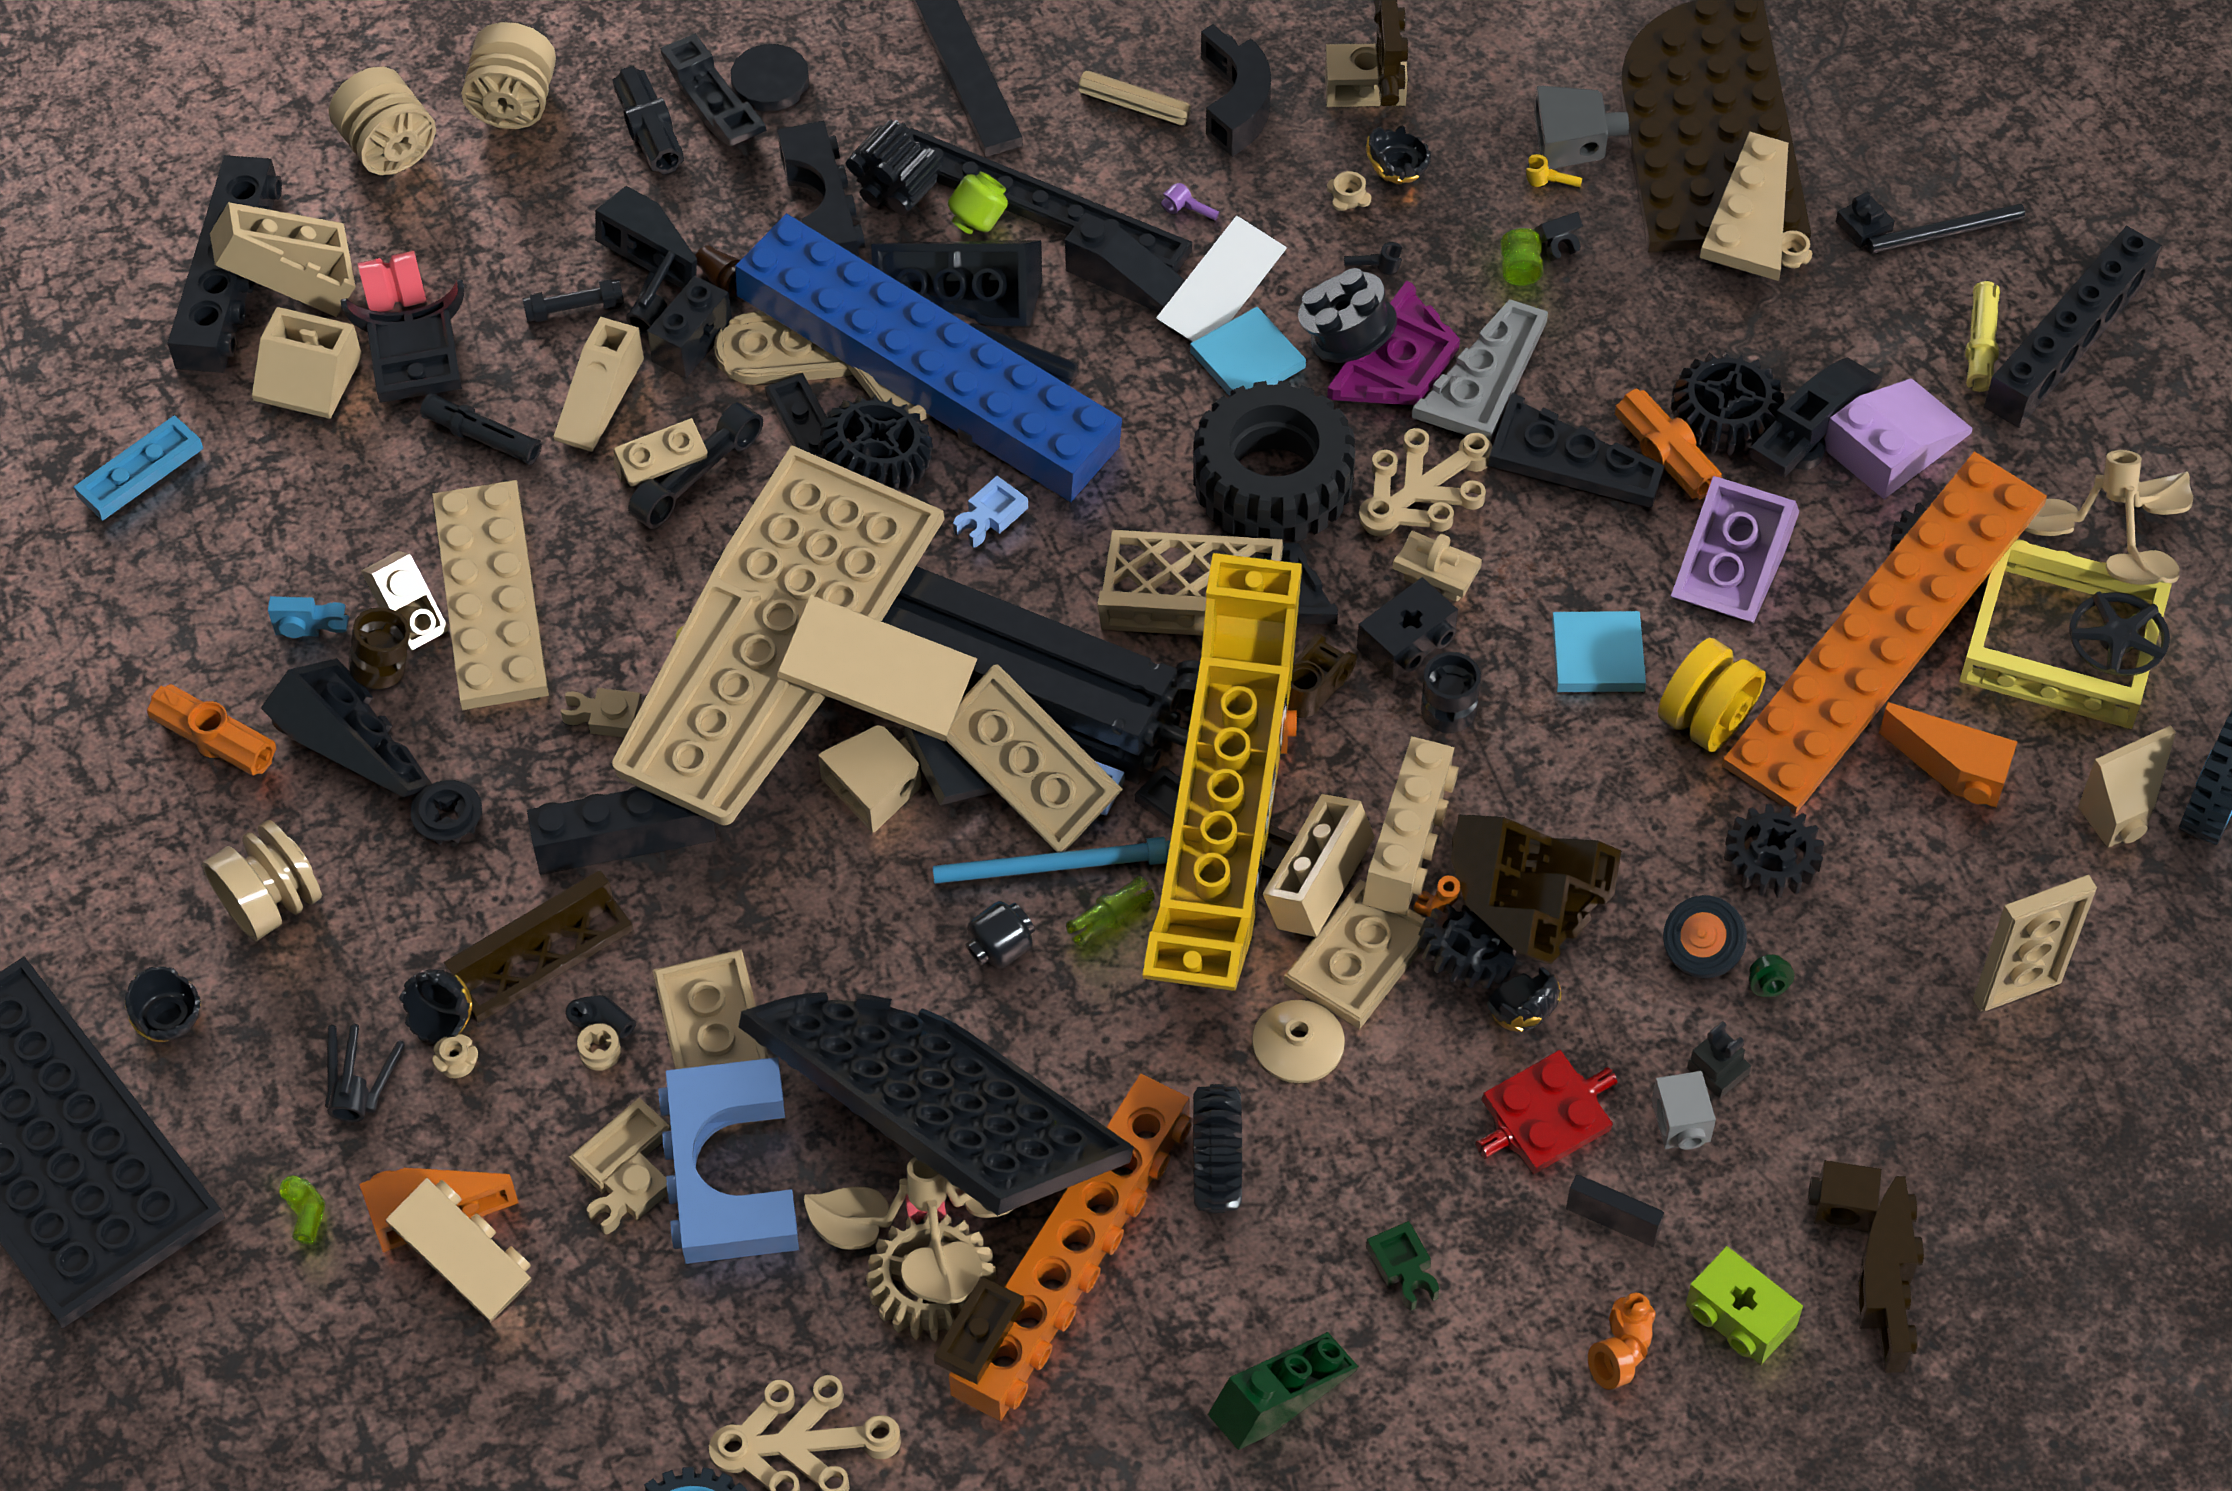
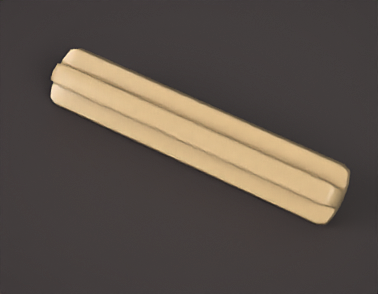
M1084 71L1079 80V91L1082 94L1181 126L1185 125L1189 119L1191 105L1187 102L1091 71Z

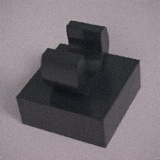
M1867 191L1855 197L1851 205L1839 210L1835 222L1861 248L1867 245L1868 238L1892 232L1895 220Z
M1577 211L1542 223L1529 233L1535 247L1547 243V256L1551 261H1555L1561 257L1558 249L1559 242H1564L1568 246L1571 255L1580 251V241L1572 233L1582 228L1583 224Z

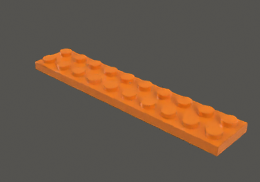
M1974 451L1723 758L1722 767L1781 806H1790V812L1796 815L2042 509L2047 495Z

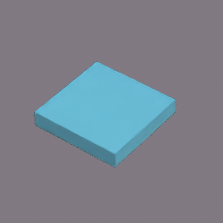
M1258 306L1190 343V353L1229 396L1230 391L1243 385L1245 389L1252 388L1255 382L1267 381V385H1276L1278 381H1283L1306 368L1305 357Z
M1640 611L1553 612L1552 629L1557 692H1645L1646 676Z

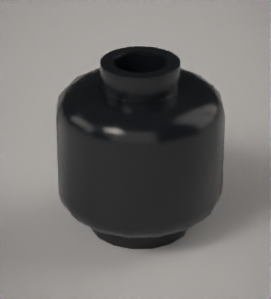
M998 901L968 923L967 930L971 940L965 945L972 957L981 966L988 962L997 969H1003L1031 949L1033 945L1031 934L1035 932V927L1018 904L1014 902L1008 905L1003 901Z

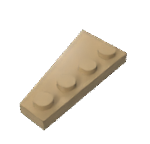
M1749 132L1702 245L1700 258L1779 281L1782 258L1788 142Z

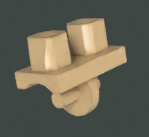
M1411 531L1403 549L1393 561V569L1402 572L1404 580L1410 583H1415L1423 577L1431 585L1440 588L1444 597L1457 602L1461 597H1464L1480 570L1482 559L1449 546L1450 537L1440 534L1434 540Z

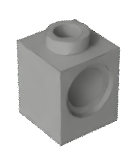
M1702 1071L1656 1078L1651 1101L1665 1149L1679 1147L1684 1150L1698 1148L1706 1142H1711L1716 1118Z

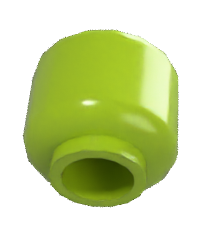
M981 171L978 175H966L948 200V207L955 215L951 221L968 234H972L974 230L985 233L989 232L1008 206V200L1004 195L1006 188L996 179Z

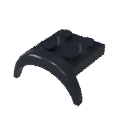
M462 279L456 280L450 292L438 301L409 311H371L353 304L347 298L341 299V307L345 316L355 326L368 332L379 403L423 396L429 393L462 389L451 319L463 302L464 283Z

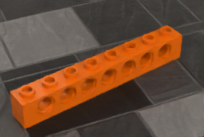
M1140 1073L1107 1125L1108 1129L1134 1146L1130 1163L1118 1167L1129 1168L1133 1172L1129 1175L1121 1176L1113 1172L1118 1169L1115 1168L1067 1188L1005 1288L1024 1296L1025 1305L978 1385L950 1372L951 1396L1000 1422L1009 1408L1015 1410L1019 1407L1027 1392L1028 1383L1026 1381L1034 1368L1041 1370L1051 1354L1053 1345L1050 1342L1058 1329L1064 1332L1069 1327L1076 1313L1077 1306L1074 1304L1082 1291L1089 1293L1094 1287L1101 1270L1098 1265L1106 1253L1112 1255L1117 1250L1124 1235L1122 1227L1129 1216L1135 1218L1140 1213L1147 1198L1146 1188L1153 1178L1159 1180L1165 1173L1171 1157L1168 1153L1175 1142L1181 1144L1188 1136L1193 1124V1118L1190 1117V1097ZM1142 1131H1150L1155 1133L1156 1136L1144 1139L1138 1137L1137 1134ZM1099 1204L1110 1208L1104 1213H1095L1090 1210L1092 1206ZM1072 1242H1081L1087 1245L1079 1251H1072L1066 1248ZM1052 1279L1063 1283L1062 1286L1056 1289H1047L1042 1286L1045 1281ZM1024 1318H1034L1039 1321L1037 1325L1030 1328L1021 1327L1017 1324ZM1002 1356L1011 1357L1015 1360L1013 1364L1006 1367H999L992 1363L995 1359Z

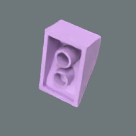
M1911 378L1860 395L1831 416L1825 437V451L1880 497L1886 499L1969 436L1973 428Z
M1713 476L1671 598L1754 624L1785 554L1799 515L1796 501Z

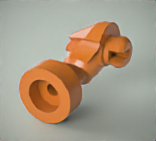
M1630 1293L1626 1297H1621L1614 1301L1609 1322L1611 1332L1615 1337L1594 1343L1588 1351L1590 1372L1594 1380L1604 1389L1612 1390L1630 1383L1635 1374V1367L1647 1356L1648 1347L1652 1340V1324L1656 1313L1650 1305L1648 1298L1643 1294Z

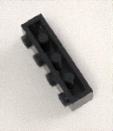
M634 786L626 791L605 795L592 794L584 799L564 803L550 802L538 808L527 809L532 844L540 875L717 841L712 820L638 786Z

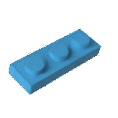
M174 415L74 486L75 493L103 521L204 449L201 439Z

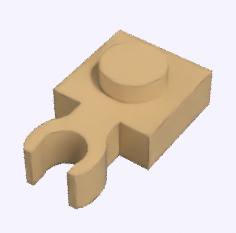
M598 688L594 699L587 698L582 693L571 691L565 693L566 703L568 706H578V708L572 711L561 709L563 722L569 725L589 722L590 734L625 738L642 706L641 693Z
M639 1152L604 1182L609 1195L598 1198L587 1207L588 1218L592 1221L600 1213H609V1218L600 1224L604 1234L613 1232L619 1226L621 1217L627 1212L636 1220H639L668 1195L666 1177Z

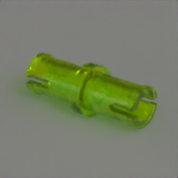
M1137 876L1133 881L1113 894H1103L1098 897L1096 905L1066 923L1068 934L1078 931L1084 926L1086 927L1084 931L1071 939L1078 946L1084 947L1089 941L1110 927L1117 929L1122 926L1127 916L1155 899L1152 888L1135 896L1136 892L1149 885V883L1143 877Z

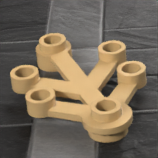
M1419 428L1408 430L1404 435L1403 449L1407 454L1405 485L1403 489L1391 497V477L1397 471L1398 459L1396 454L1390 450L1377 451L1372 457V472L1375 475L1374 495L1365 500L1359 509V520L1364 529L1369 534L1378 537L1391 534L1398 525L1430 527L1435 531L1443 532L1450 529L1453 525L1454 510L1450 505H1462L1470 510L1482 507L1486 494V489L1482 483L1471 480L1463 483L1461 488L1441 487L1439 485L1464 468L1474 472L1486 469L1492 450V444L1488 438L1481 433L1467 435L1461 440L1459 451L1422 475L1423 458L1429 448V435L1426 431ZM1412 441H1420V442H1422V444H1420V445H1414V444H1412V443H1410V442H1412ZM1381 462H1387V463H1389V464H1391V465H1390V466H1381V465H1379V463H1381ZM1468 493H1476V494L1479 495V496H1478V497H1469V496H1467L1466 494H1468ZM1414 502L1434 503L1428 511L1407 508ZM1441 514L1446 516L1447 518L1437 519L1434 516Z
M825 1375L815 1382L813 1387L814 1396L778 1434L761 1435L778 1413L788 1412L795 1403L792 1385L785 1380H775L766 1387L765 1400L742 1425H726L714 1433L709 1443V1454L713 1464L720 1470L728 1473L746 1471L769 1491H776L777 1486L782 1482L793 1484L794 1487L791 1491H800L799 1480L794 1473L790 1471L777 1472L761 1458L762 1456L772 1455L782 1456L820 1487V1491H849V1479L846 1471L838 1466L828 1467L810 1452L863 1447L870 1457L887 1459L893 1456L900 1448V1429L896 1421L891 1417L877 1415L868 1419L863 1426L809 1431L829 1409L839 1406L844 1397L841 1381L835 1376ZM826 1387H833L837 1390V1393L830 1398L820 1395V1392ZM779 1391L788 1394L787 1399L783 1402H775L771 1397ZM877 1428L889 1430L888 1435L880 1439L873 1437L871 1434ZM738 1441L742 1446L736 1452H728L724 1449L726 1444ZM833 1477L840 1478L843 1481L842 1485L837 1489L826 1487V1482Z

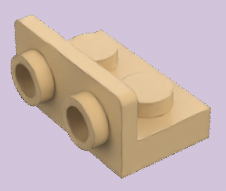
M690 418L614 447V469L620 482L627 480L630 486H635L707 458L708 451L693 419Z

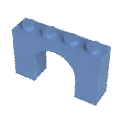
M778 1057L666 1070L667 1087L658 1088L661 1116L670 1115L671 1131L662 1132L665 1160L674 1159L675 1175L666 1176L669 1204L678 1203L679 1220H671L673 1249L682 1248L685 1264L799 1250L792 1189L749 1195H729L710 1187L696 1170L697 1158L702 1146L718 1130L738 1123L785 1118Z

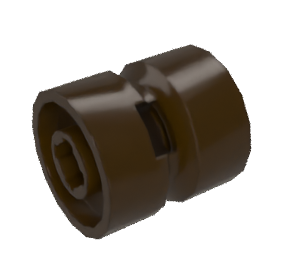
M377 607L361 612L355 619L348 667L352 677L363 686L374 689L389 688L397 684L403 677L411 631L408 621L402 614L393 609Z

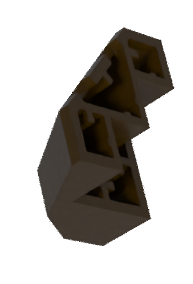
M1458 814L1456 830L1452 837L1451 861L1457 879L1460 882L1465 904L1518 954L1543 964H1552L1561 954L1559 946L1567 938L1575 939L1592 920L1590 912L1596 905L1606 904L1614 896L1622 851L1598 840L1552 838L1505 817Z

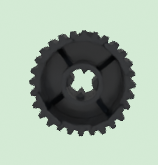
M890 119L884 126L880 125L857 147L845 164L849 171L857 177L856 181L861 183L862 189L859 193L867 204L874 208L880 204L885 205L888 209L892 208L894 212L904 216L935 185L938 177L936 172L942 167V164L938 162L940 159L935 156V150H932L928 145L925 149L921 148L919 142H915L912 136L909 137L907 135L910 129L906 127L905 123L902 122L900 124L898 120L893 122Z

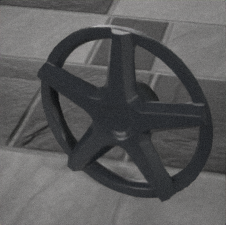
M2096 592L2077 607L2072 615L2069 626L2070 639L2078 655L2095 669L2116 676H2133L2153 669L2165 657L2170 643L2169 629L2158 611V606L2125 593ZM2109 602L2127 603L2141 610L2124 619L2119 617ZM2096 605L2104 624L2098 627L2077 629L2081 616L2088 609ZM2150 619L2154 620L2161 636L2160 647L2138 633V630ZM2100 640L2101 645L2108 651L2107 665L2105 666L2092 659L2081 647L2079 641ZM2133 648L2153 657L2149 663L2141 667L2120 669L2124 654L2130 652Z

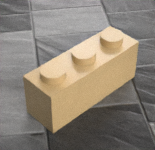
M1321 794L1263 892L1264 899L1277 929L1313 937L1318 936L1375 837L1361 801Z
M426 1178L388 1216L386 1222L484 1318L492 1323L531 1282V1277L526 1273L531 1265L512 1246L504 1252L491 1239L497 1232L480 1215L475 1213L469 1218L456 1206L462 1200L461 1197L448 1184L440 1180L435 1186Z

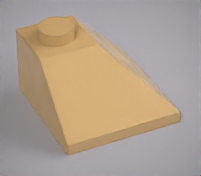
M2171 725L2095 759L2078 808L2107 848L2122 841L2125 843L2134 842L2148 830L2147 826L2157 801L2176 734Z

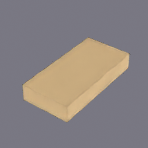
M639 1097L569 1156L571 1165L596 1189L604 1193L606 1191L604 1182L639 1152L644 1157L663 1142L662 1132L671 1131V1126Z

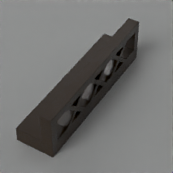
M598 870L444 961V966L447 972L461 978L469 992L483 983L499 985L497 995L480 1006L471 995V1014L480 1023L634 931L633 924L613 899L610 882L602 871ZM606 910L617 922V924L604 932L588 930L591 919ZM561 937L577 939L575 949L565 955L550 953L552 942ZM520 961L538 962L536 972L527 978L511 976L513 966Z

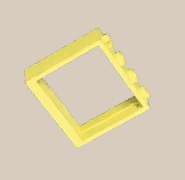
M2017 539L1990 572L1959 682L2132 729L2142 702L2149 671L2133 675L2131 685L2127 687L1983 647L2005 571L2092 595L2099 591L2101 593L2116 592L2133 595L2149 604H2156L2162 617L2164 616L2172 583L2159 582L2148 585L2125 583L2116 580L2108 574L2106 562L2093 561L2072 555L2066 551H2056ZM2150 619L2146 623L2143 637L2156 645L2159 629L2154 620ZM2139 650L2135 668L2149 663L2153 657ZM1973 665L1986 668V670L1973 667ZM2116 704H2117V705L2124 706V707H2128V709H2124V708H2121V707H2117Z

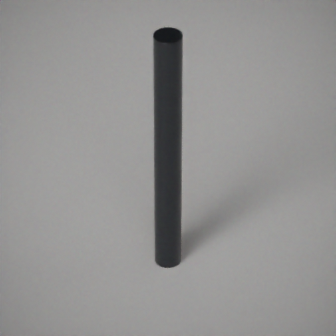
M2020 203L1868 238L1867 247L1869 252L1874 254L2023 220L2025 218V210Z

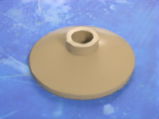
M1305 1000L1285 1001L1269 1008L1257 1021L1252 1037L1254 1055L1261 1067L1273 1077L1289 1083L1314 1082L1331 1073L1340 1062L1345 1045L1344 1032L1338 1019L1325 1007ZM1303 1031L1307 1034L1304 1037H1295L1291 1032Z

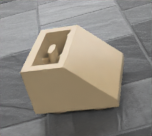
M277 307L260 338L252 391L253 401L331 419L362 357L354 325Z

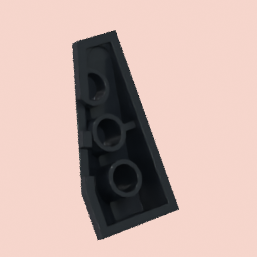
M1041 240L871 244L872 266L942 309L953 314L958 313L975 319L976 322L987 326H1030L1042 285Z
M337 658L289 669L261 706V709L272 719V724L278 731L402 797L419 793L432 784L409 749L401 743L393 741L388 733L392 725L387 717L376 716L369 705L373 697L368 689L358 683L352 677L350 671Z

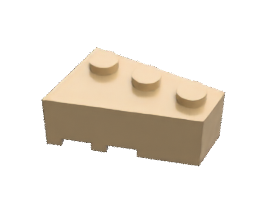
M228 202L210 232L216 266L337 317L342 309L341 299H348L356 287L344 223Z

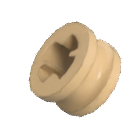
M593 1024L587 1026L578 1036L577 1047L582 1063L587 1068L603 1071L614 1066L619 1060L621 1047L617 1033L611 1026ZM606 1041L608 1047L606 1051L597 1049L592 1053L591 1044L595 1043L600 1046Z

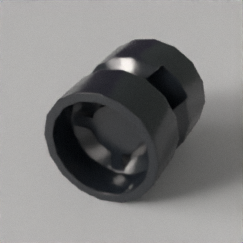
M1445 652L1436 655L1427 663L1424 669L1421 715L1432 729L1442 733H1456L1465 730L1476 718L1481 671L1477 663L1469 656L1459 652Z

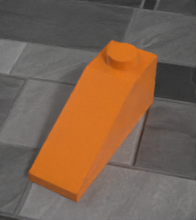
M1890 702L1887 703L1879 734L1952 794L1966 798L1975 804H1986L1997 808L2017 741Z
M404 1167L396 1171L389 1170L377 1173L370 1180L359 1184L383 1252L407 1244L387 1224L386 1219L426 1178L435 1186L440 1180L448 1184L462 1199L456 1206L469 1218L475 1213L482 1217L519 1203L510 1174Z

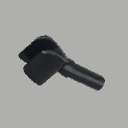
M1387 242L1382 246L1380 254L1344 256V266L1371 265L1377 266L1384 274H1394L1398 271L1402 259L1399 258L1402 246L1395 242Z

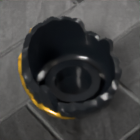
M1403 125L1397 127L1395 131L1392 129L1384 131L1379 126L1367 138L1366 153L1377 174L1385 181H1391L1395 184L1413 182L1426 171L1431 162V152L1428 149V145L1422 143L1420 137H1415L1412 133H1406L1405 126Z
M159 966L158 968L149 967L144 972L137 974L135 979L129 983L128 992L125 994V1008L127 1009L129 1022L137 1033L146 1039L155 1042L177 1039L188 1033L198 1019L201 1006L200 996H198L195 986L187 978L179 976L174 968Z
M1544 967L1539 968V975L1534 978L1522 973L1509 981L1503 982L1489 996L1487 1006L1495 1021L1503 1028L1517 1032L1530 1031L1550 1016L1557 1007L1558 1002L1561 1001L1562 992L1555 975L1550 974Z
M428 969L418 972L405 982V989L399 996L404 1010L408 1013L405 1018V1024L420 1040L435 1044L443 1037H455L463 1031L470 1019L472 1000L470 992L461 978L441 969Z

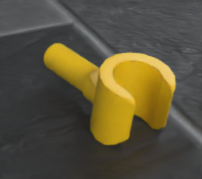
M1536 154L1528 158L1529 168H1526V177L1531 186L1541 187L1550 181L1580 188L1583 178L1549 169L1548 160L1543 155Z

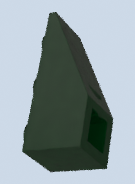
M1326 1332L1229 1377L1207 1415L1232 1444L1240 1450L1273 1434L1356 1372L1359 1366L1330 1333Z

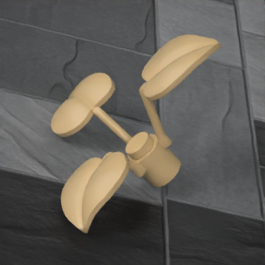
M2127 450L2111 451L2106 455L2104 475L2095 476L2094 486L2079 511L2067 501L2046 499L2045 505L2024 531L2041 536H2057L2073 532L2074 522H2082L2085 519L2101 488H2103L2108 499L2125 503L2127 550L2129 553L2110 556L2106 561L2108 574L2116 580L2129 584L2174 583L2179 578L2180 569L2177 562L2171 556L2157 550L2138 552L2135 543L2134 507L2142 506L2145 511L2159 515L2178 514L2188 511L2193 503L2189 473L2186 471L2172 476L2139 482L2141 456Z
M916 1157L909 1161L907 1165V1179L903 1178L899 1181L900 1189L890 1209L886 1198L879 1191L868 1187H846L823 1194H805V1210L816 1233L827 1243L849 1250L866 1248L876 1243L879 1238V1227L887 1228L891 1226L908 1194L910 1202L918 1210L928 1212L933 1248H918L906 1256L901 1267L902 1281L905 1287L915 1296L941 1304L959 1303L968 1299L982 1276L980 1256L970 1244L957 1241L944 1246L941 1245L937 1209L946 1199V1195L954 1207H960L965 1204L967 1211L977 1217H999L1013 1211L1010 1210L997 1216L993 1212L986 1210L978 1201L960 1188L953 1186L945 1177L927 1164L919 1161Z

